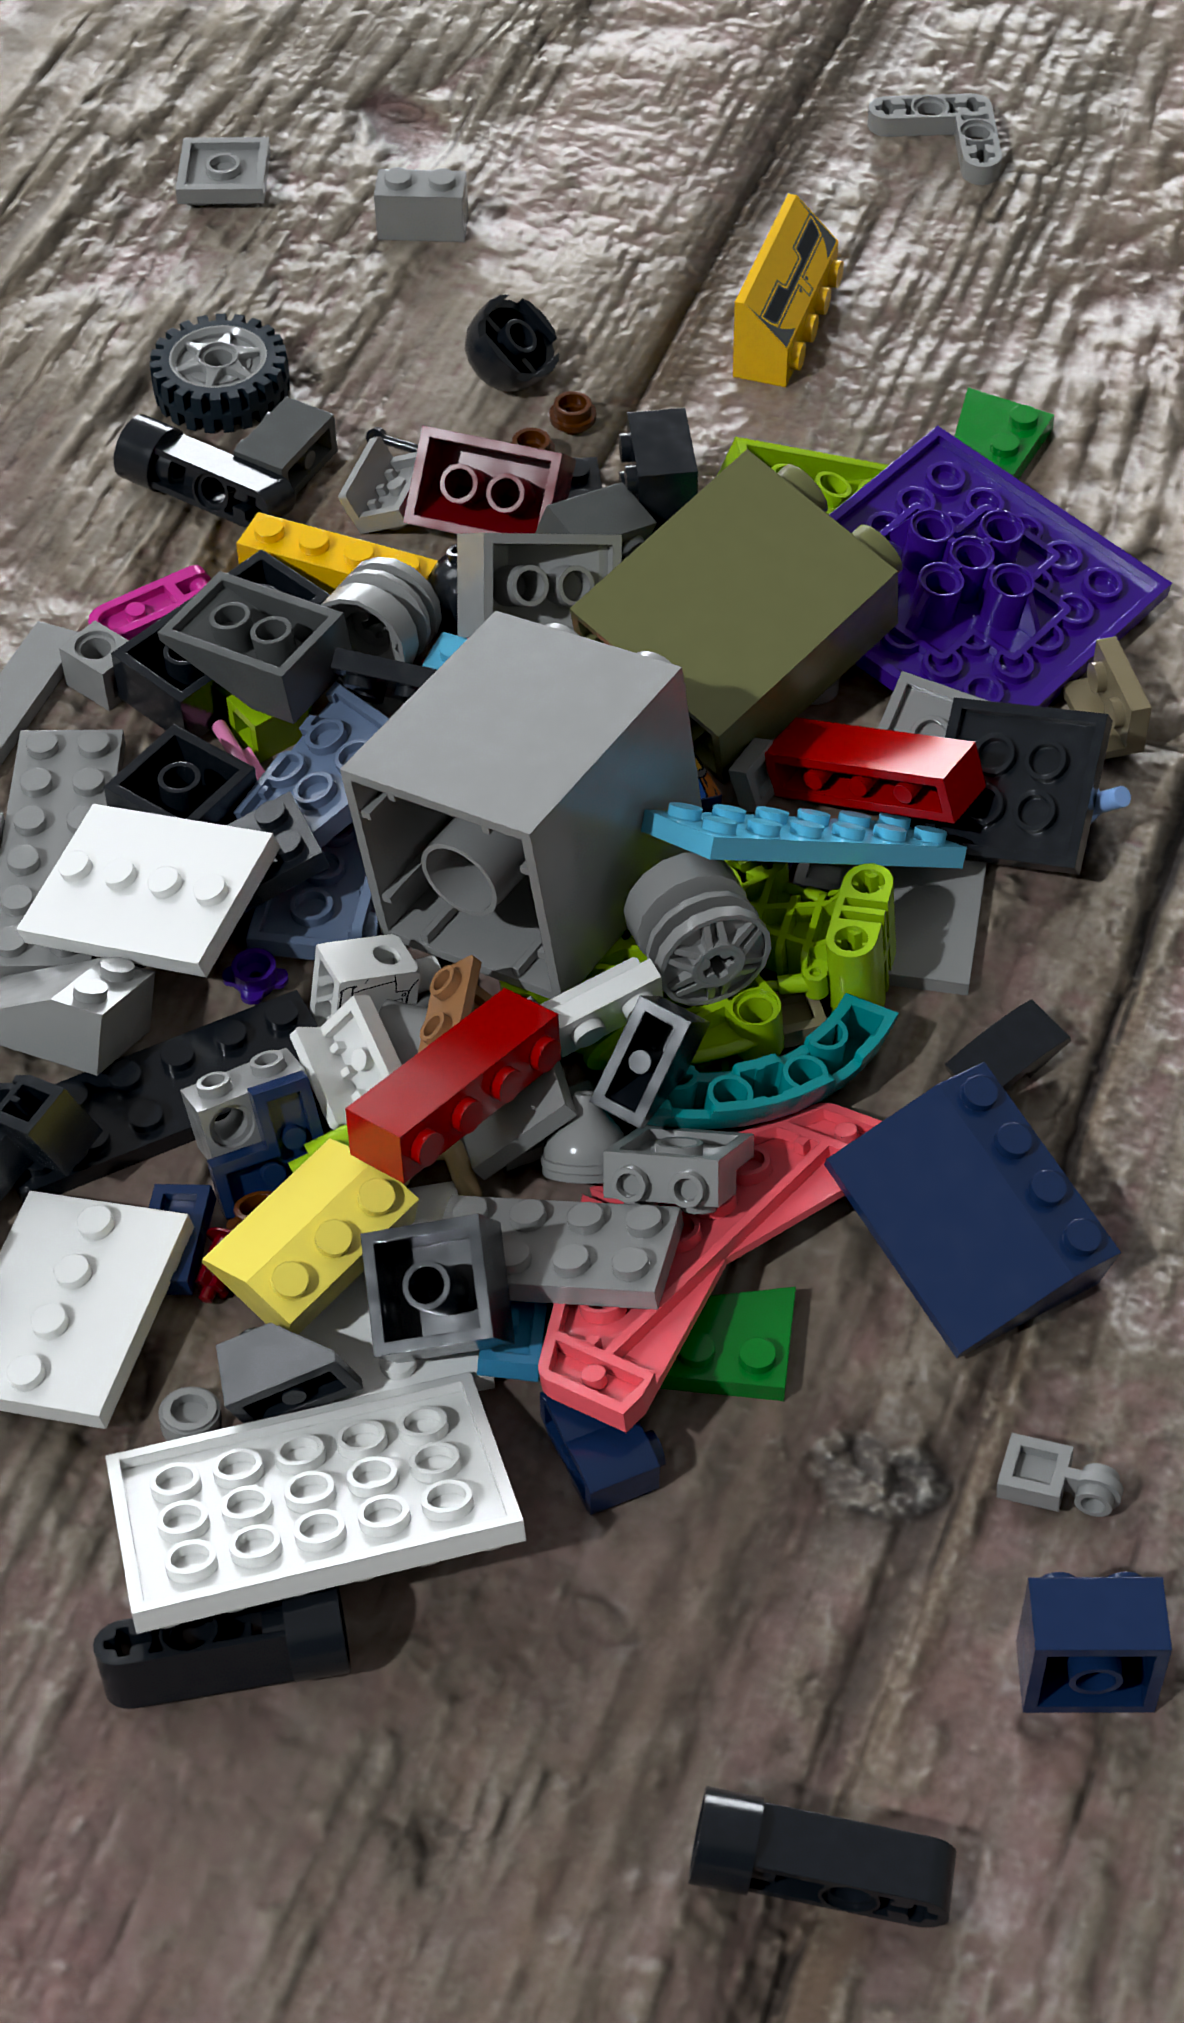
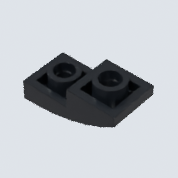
M1031 999L978 1035L946 1062L945 1067L952 1076H955L985 1062L1004 1090L1007 1091L1025 1074L1031 1078L1071 1042V1037Z

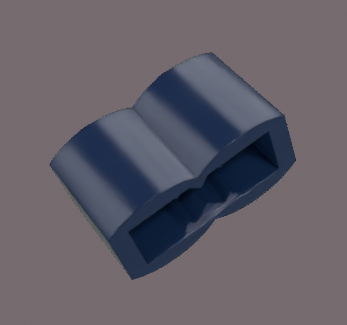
M544 1392L540 1393V1415L546 1431L559 1457L565 1464L584 1507L590 1515L659 1488L660 1467L666 1464V1459L661 1443L653 1430L644 1432L639 1422H637L625 1433L549 1398Z

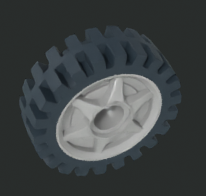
M226 313L216 314L214 321H209L208 316L203 315L197 317L198 324L193 325L189 320L180 323V331L172 327L165 332L166 339L161 337L155 343L156 349H152L150 354V371L157 406L160 407L165 417L171 416L172 422L178 426L185 422L187 429L197 431L203 425L205 433H215L217 426H223L224 433L234 432L235 424H240L242 429L245 430L253 427V418L261 423L267 413L272 412L285 397H288L290 374L286 347L280 334H275L274 328L268 324L262 327L261 320L252 318L246 323L245 315L235 314L232 320H227Z

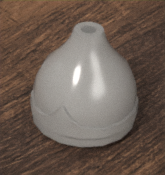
M594 1091L575 1092L572 1100L577 1112L576 1117L545 1138L543 1155L541 1156L542 1174L544 1177L565 1183H603V1151L624 1138L625 1135L621 1127L604 1109L589 1102Z

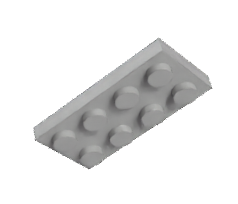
M451 1195L442 1219L479 1213L501 1223L510 1301L655 1310L659 1308L684 1226L681 1207Z

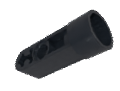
M140 414L133 417L123 428L117 440L113 464L115 472L119 477L151 491L168 494L247 528L258 512L281 518L294 508V489L290 482L282 475L184 435L180 429L147 415Z
M339 1586L310 1592L302 1596L289 1597L247 1607L234 1613H222L181 1623L172 1628L156 1629L136 1634L133 1618L118 1620L105 1626L97 1634L93 1643V1650L106 1697L111 1704L123 1709H135L290 1681L301 1682L351 1673L349 1643Z
M706 1786L696 1829L688 1884L744 1896L748 1892L910 1926L938 1927L949 1921L956 1849L950 1843L936 1837L764 1802L763 1797Z

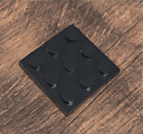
M954 697L945 738L976 742L986 787L955 823L926 819L925 826L947 831L946 840L967 847L965 860L1080 875L1113 720L1109 714Z

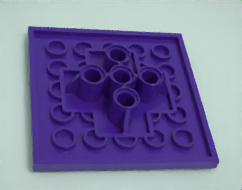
M938 425L829 514L850 533L862 524L876 529L892 544L902 561L903 568L898 574V624L855 663L856 666L892 691H894L901 672L904 671L988 701L1048 707L1062 694L1063 687L1069 681L1077 680L1087 671L1088 663L1093 662L1096 640L1115 636L1118 641L1121 640L1168 596L1172 585L1169 580Z

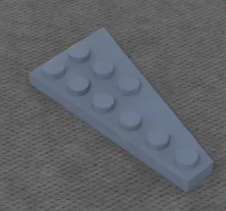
M336 681L326 693L329 703L318 717L310 714L299 727L303 736L293 749L277 755L233 811L237 819L258 809L263 803L274 800L290 791L320 848L329 843L333 837L353 822L340 768L389 718Z

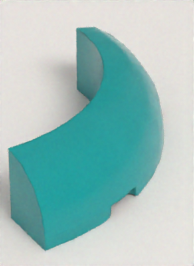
M845 993L831 1015L806 1037L803 1045L781 1057L774 1053L754 1060L734 1064L732 1071L699 1073L695 1066L690 1065L686 1075L646 1125L721 1130L764 1123L799 1112L824 1100L859 1074L881 1048L897 1021L899 1013Z

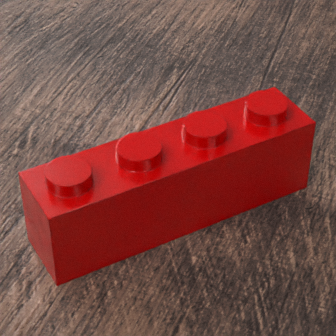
M795 718L764 753L765 763L775 796L947 823H955L986 787L976 742Z
M503 988L345 1108L350 1155L405 1184L426 1166L433 1164L442 1153L466 1134L472 1133L480 1123L505 1103L511 1102L519 1092L543 1073L550 1071L561 1060L558 1013Z

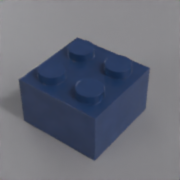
M1053 1572L1042 1577H1028L1016 1639L1022 1713H1155L1172 1653L1163 1577H1142L1134 1572H1119L1108 1577H1075L1066 1572Z

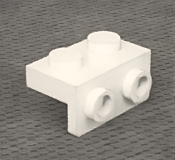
M632 957L540 1004L559 1015L561 1056L565 1057L580 1048L588 1047L605 1035L625 1026L640 995L663 997L662 978L650 958L640 963L637 958Z
M353 995L321 1027H297L290 1034V1039L297 1052L300 1064L306 1069L309 1082L320 1104L321 1111L332 1130L347 1124L346 1107L402 1066L370 995Z

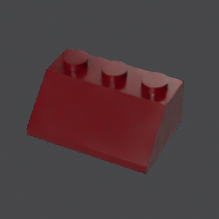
M422 425L403 523L454 534H535L546 506L568 499L576 459L563 453Z

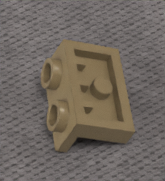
M1117 637L1096 640L1093 662L1088 663L1087 678L1069 681L1063 687L1062 694L1070 710L1109 714L1113 720L1105 759L1144 752L1152 707Z

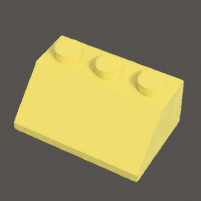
M329 1138L202 1259V1263L266 1324L271 1322L299 1335L364 1271L360 1234L412 1225L415 1222L419 1198L402 1182L350 1155L349 1146Z

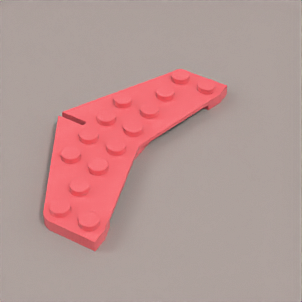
M817 1103L799 1112L740 1131L739 1133L754 1134V1157L736 1170V1194L717 1208L715 1212L709 1214L682 1212L684 1226L658 1310L554 1303L538 1362V1372L543 1392L557 1402L627 1433L647 1413L727 1264L845 1196L824 1163L827 1158L882 1121L837 1104ZM603 1183L590 1187L591 1197L582 1194L580 1201L624 1204L619 1199L603 1198ZM660 1203L659 1205L679 1207L676 1204Z

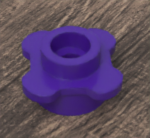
M260 948L246 949L237 954L232 961V965L227 967L222 974L224 984L236 988L241 993V1000L249 1005L262 1002L263 997L270 994L273 989L284 988L289 981L288 972L283 968L276 967L274 956Z

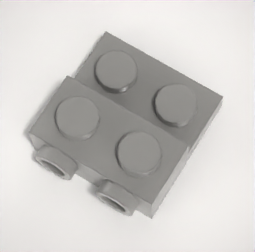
M649 1125L642 1129L637 1128L603 1151V1198L619 1199L624 1204L659 1206L660 1203L676 1204L681 1207L682 1212L689 1214L713 1213L736 1194V1170L754 1157V1134Z

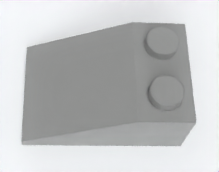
M457 534L458 636L469 638L495 611L542 625L549 623L562 624L574 631L570 608L622 562V535Z
M101 957L3 976L0 978V1046L98 1076L150 1031L155 972L137 967L126 958Z

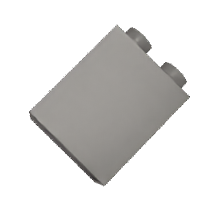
M495 611L340 768L381 935L394 934L401 938L404 945L452 963L473 955L482 962L480 973L549 999L581 984L628 929L624 915V906L629 891L642 874L662 860L681 853L690 852L641 832L645 809L668 810L670 802L687 803L702 808L682 667L672 664L665 657L654 652L640 651L634 653L579 636L575 631L562 624L549 623L542 625L499 611Z

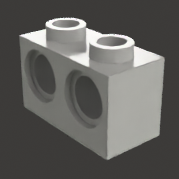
M287 1048L279 1051L268 1050L255 1055L249 1063L226 1072L217 1071L206 1074L198 1079L196 1084L180 1090L197 1146L207 1160L262 1141L247 1088L301 1070L307 1075L306 1069ZM232 1108L227 1117L215 1122L217 1116L222 1111Z

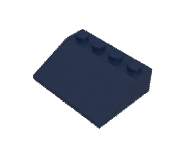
M985 1062L935 1085L827 1158L824 1163L833 1179L956 1358L971 1352L1099 1284L1121 1254L1119 1248Z

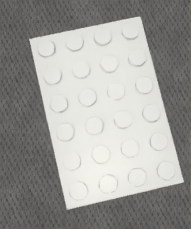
M471 1371L106 1455L136 1634L156 1629L172 1628L181 1623L222 1613H234L247 1607L289 1597L302 1596L310 1592L352 1582L368 1581L377 1576L419 1566H430L439 1561L481 1551H493L502 1546L526 1541L524 1521Z

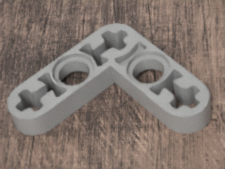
M972 93L883 96L869 103L867 126L872 133L884 137L954 135L963 179L975 185H988L999 179L1002 153L993 106L987 97ZM970 138H981L982 140H975ZM978 159H983V163H979Z

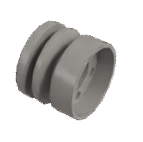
M375 557L362 561L321 604L344 613L352 651L413 664L415 658L437 636L442 621L440 601L431 584L415 568L393 558ZM340 677L335 680L343 685L344 681Z
M692 852L681 853L662 860L642 874L629 891L624 906L626 925L639 949L647 956V959L650 958L661 975L662 990L672 1001L688 1006L713 1004L732 997L752 983L766 966L772 949L770 932L759 918L755 907L748 901L746 892L735 873L724 860H709Z

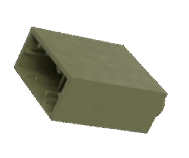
M748 449L570 608L573 629L579 636L634 653L640 651L654 652L665 657L672 664L682 667L694 752L705 769L724 785L730 780L729 768L754 738L773 740L898 624V574L903 568L902 561L895 548L876 529L862 524L850 533L826 513L828 504L823 492L815 481L802 469L787 464L776 473Z

